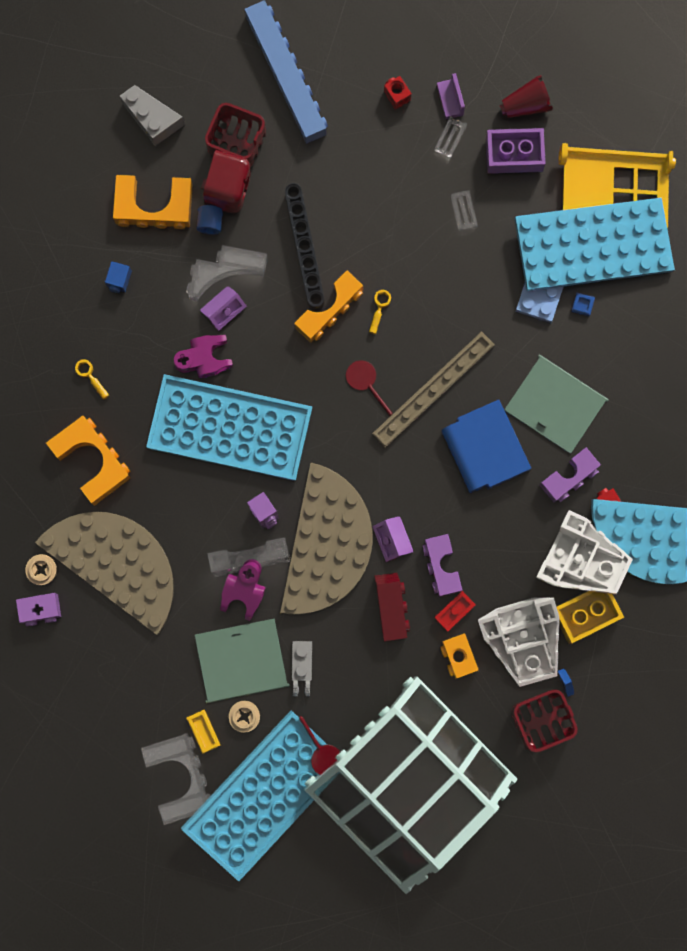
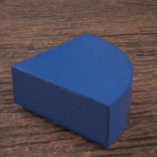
M559 670L558 675L567 696L574 695L573 684L566 670Z

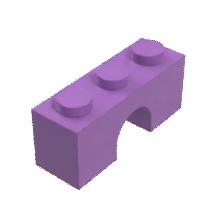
M587 447L569 461L575 471L573 478H563L555 471L541 482L540 487L553 503L557 500L562 502L569 496L568 491L572 488L576 491L584 484L582 480L587 476L591 479L599 472L597 468L601 464Z
M264 492L247 502L250 511L262 529L266 527L270 529L277 524L279 519L277 511Z
M445 534L425 539V545H422L424 555L429 557L430 563L427 564L429 574H433L435 582H432L434 594L438 593V596L442 597L462 592L458 571L447 573L440 566V560L453 553L449 535Z

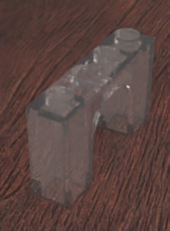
M285 538L266 541L264 546L244 551L228 552L226 549L207 553L211 573L214 577L237 573L243 564L250 559L258 561L261 567L290 562Z
M188 734L141 748L146 768L174 760L185 765L190 772L191 785L188 792L180 799L158 806L164 825L192 816L210 797V793L206 794L204 786H207L204 774L200 775L198 768L201 767L199 756H195L193 748H195L193 737H189Z

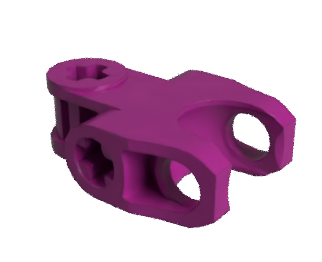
M206 335L190 340L191 349L179 351L175 354L174 363L176 369L181 373L197 370L198 378H206L218 375L232 368V359L217 360L212 356V352L216 347L227 343L226 335ZM181 359L186 360V365L182 364Z
M254 559L247 560L239 570L238 577L231 574L228 575L222 591L221 611L226 612L232 600H241L247 608L245 619L248 621L252 619L266 587L257 584L262 570L261 564Z

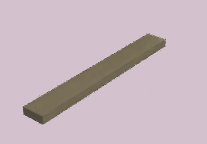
M481 331L376 429L372 435L386 448L489 352L495 344Z

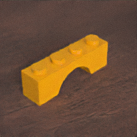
M346 271L334 283L337 297L330 309L324 312L307 310L294 323L295 328L310 343L314 339L316 341L319 340L324 334L323 330L327 326L329 328L333 326L337 321L336 317L340 313L344 314L350 308L349 304L353 300L357 301L363 295V285L349 271Z

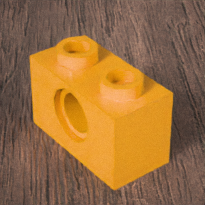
M465 633L442 642L443 646L440 649L443 657H447L450 663L447 665L450 676L454 675L455 679L478 671ZM456 651L463 654L462 662L454 661L453 654Z

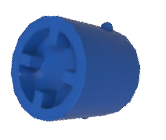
M212 205L200 206L197 209L196 230L204 234H219L221 232L223 216L222 208Z

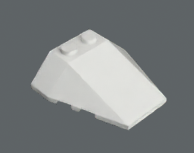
M569 510L536 578L557 587L617 594L633 559L615 543L606 538L602 531L597 532L596 528L587 518Z
M554 598L527 599L496 608L478 619L484 640L505 665V668L519 687L557 676L559 613Z

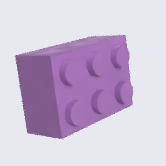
M544 128L487 130V173L543 172L546 164Z

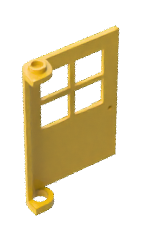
M562 143L558 162L559 165H564L563 210L613 204V193L633 194V201H637V194L655 195L657 198H662L668 228L669 173L675 168L676 159L673 158V151H669L668 154L574 148L568 147L566 143ZM614 168L633 169V189L614 188ZM638 169L657 171V191L637 190Z

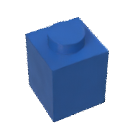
M111 261L105 281L110 291L120 293V291L126 292L132 273L130 266Z

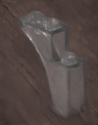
M222 245V250L218 251L216 262L219 263L196 259L195 265L191 267L190 275L193 276L192 282L188 283L187 294H189L190 300L198 301L210 286L230 276L250 274L264 277L268 260L267 254Z

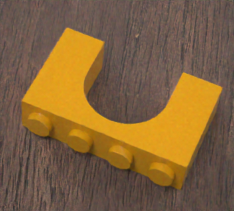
M116 175L113 212L115 224L121 227L136 225L141 228H146L149 225L161 229L167 226H172L175 229L190 227L193 187L191 178L172 177L169 204L159 212L149 213L141 210L136 205L137 180L135 176Z
M81 416L46 442V444L60 461L82 446H93L101 451L103 456L101 471L80 488L95 506L131 479L128 475L131 471L125 463L120 464L117 458L119 455L113 447L109 450L106 446L108 441L103 434L96 433L94 428L97 426L90 418L86 419L84 416Z

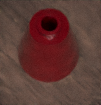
M541 75L536 76L502 100L503 104L500 105L503 116L507 114L508 118L553 110L552 105L548 106L550 105V98L544 81H541Z

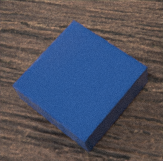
M576 293L571 312L590 316L595 297Z

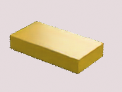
M205 710L187 717L202 754L220 746V742Z

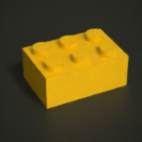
M587 591L557 606L559 626L568 644H572L624 618L613 594Z

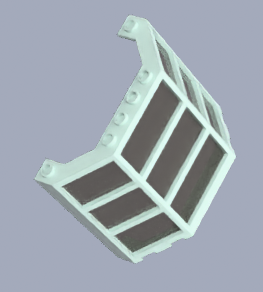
M409 677L403 683L402 693L390 708L386 706L378 714L380 718L376 722L372 720L364 728L366 732L361 737L357 735L350 742L352 746L347 751L343 749L335 757L337 761L320 776L314 777L312 775L304 783L306 785L304 790L405 894L410 892L415 884L419 885L428 878L427 874L429 872H438L498 810V801L500 799L503 801L510 792L508 788L517 781V778L418 677Z

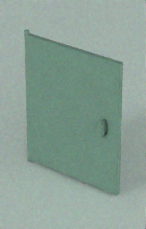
M539 354V359L504 411L571 454L605 401L608 402L609 399Z
M275 619L195 635L207 695L206 703L290 686V684H287Z

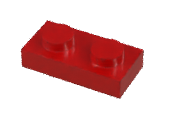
M462 591L434 618L448 632L476 604Z

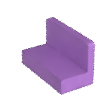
M455 73L452 74L450 80L438 82L436 85L445 119L464 115L465 105Z
M227 286L200 311L219 331L247 306L238 293Z
M400 517L387 519L372 526L386 562L413 552Z

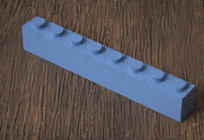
M264 0L245 8L246 19L306 144L325 136L328 124L325 118H321L319 114L320 108L317 101L313 102L311 98L313 94L310 86L305 85L303 81L305 77L302 70L297 69L296 57L294 53L290 54L288 50L290 46L286 37L283 38L280 33L282 29L279 22H275L273 19L274 12L270 5L267 6Z

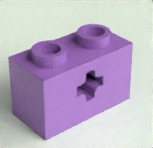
M56 593L16 600L19 623L25 624L26 627L37 625V621L45 620V623L56 622V618L61 617L59 598ZM38 606L43 608V611H40V615L35 613Z

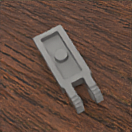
M293 641V696H298L299 694L298 681H306L305 695L310 696L312 641Z

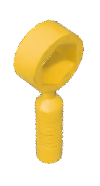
M379 290L375 294L374 302L378 306V310L374 313L369 333L376 334L382 316L381 309L389 306L391 303V295L386 290ZM385 294L388 297V302L380 304L377 300L378 295Z
M85 359L78 361L75 366L77 374L83 378L89 377L92 386L97 390L102 399H106L109 394L99 381L91 375L93 372L92 364ZM87 363L90 366L88 373L81 374L78 370L80 365Z

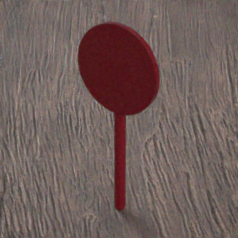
M367 361L353 362L346 371L348 384L356 390L370 389L391 416L392 412L372 387L376 380L375 368Z
M300 716L299 720L317 747L311 757L312 767L316 773L321 775L337 761L335 757L340 751L333 745L320 746L304 718Z

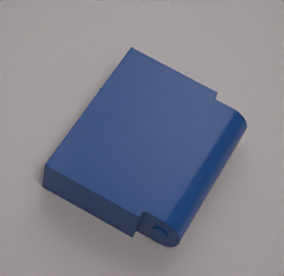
M500 400L458 417L456 423L441 430L470 493L487 487L489 490L532 469Z

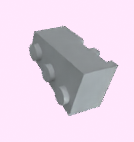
M136 85L120 95L122 104L155 146L185 125L181 115Z

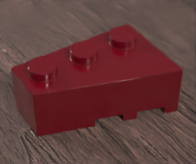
M398 573L375 575L384 641L407 638L410 625L409 620H405L404 613H408L407 603L402 599V594H405L404 582L400 583Z

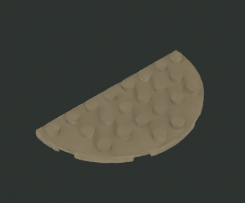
M310 463L280 612L282 614L301 615L321 611L339 602L359 582L366 570L371 555L373 542L372 525L368 510L361 496L341 475L329 468Z
M88 512L68 517L56 523L35 542L156 635L160 633L168 619L174 594L173 574L163 548L144 527L131 519L117 514Z

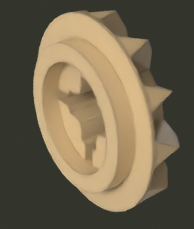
M43 554L35 555L27 562L26 576L36 585H46L52 582L56 576L57 566L51 557ZM36 564L41 567L46 566V576L41 573L37 574L39 570Z
M240 701L230 709L229 722L235 730L250 732L259 724L260 713L252 702ZM240 709L244 713L252 712L248 716L250 724L245 720L237 722L241 717Z

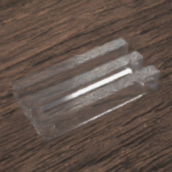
M450 116L434 150L451 158L467 127V123H461L460 120H455L454 117ZM451 124H454V127H453V129H452V131H451V133H450V135H449V137H448V139H447V141H446V143H445L443 149H441L440 146H441V144H442V142H443V140H444V138H445V136H446V134H447V132H448V130H449ZM461 127L450 151H446L457 128Z
M470 191L451 194L459 231L467 230L471 227L476 228L478 224ZM463 196H466L472 223L468 221ZM456 197H459L460 206H461V210H462V214H463V218H464V222H465V224H463V225H462V221H461V217H460V213H459V209H458V204H457Z

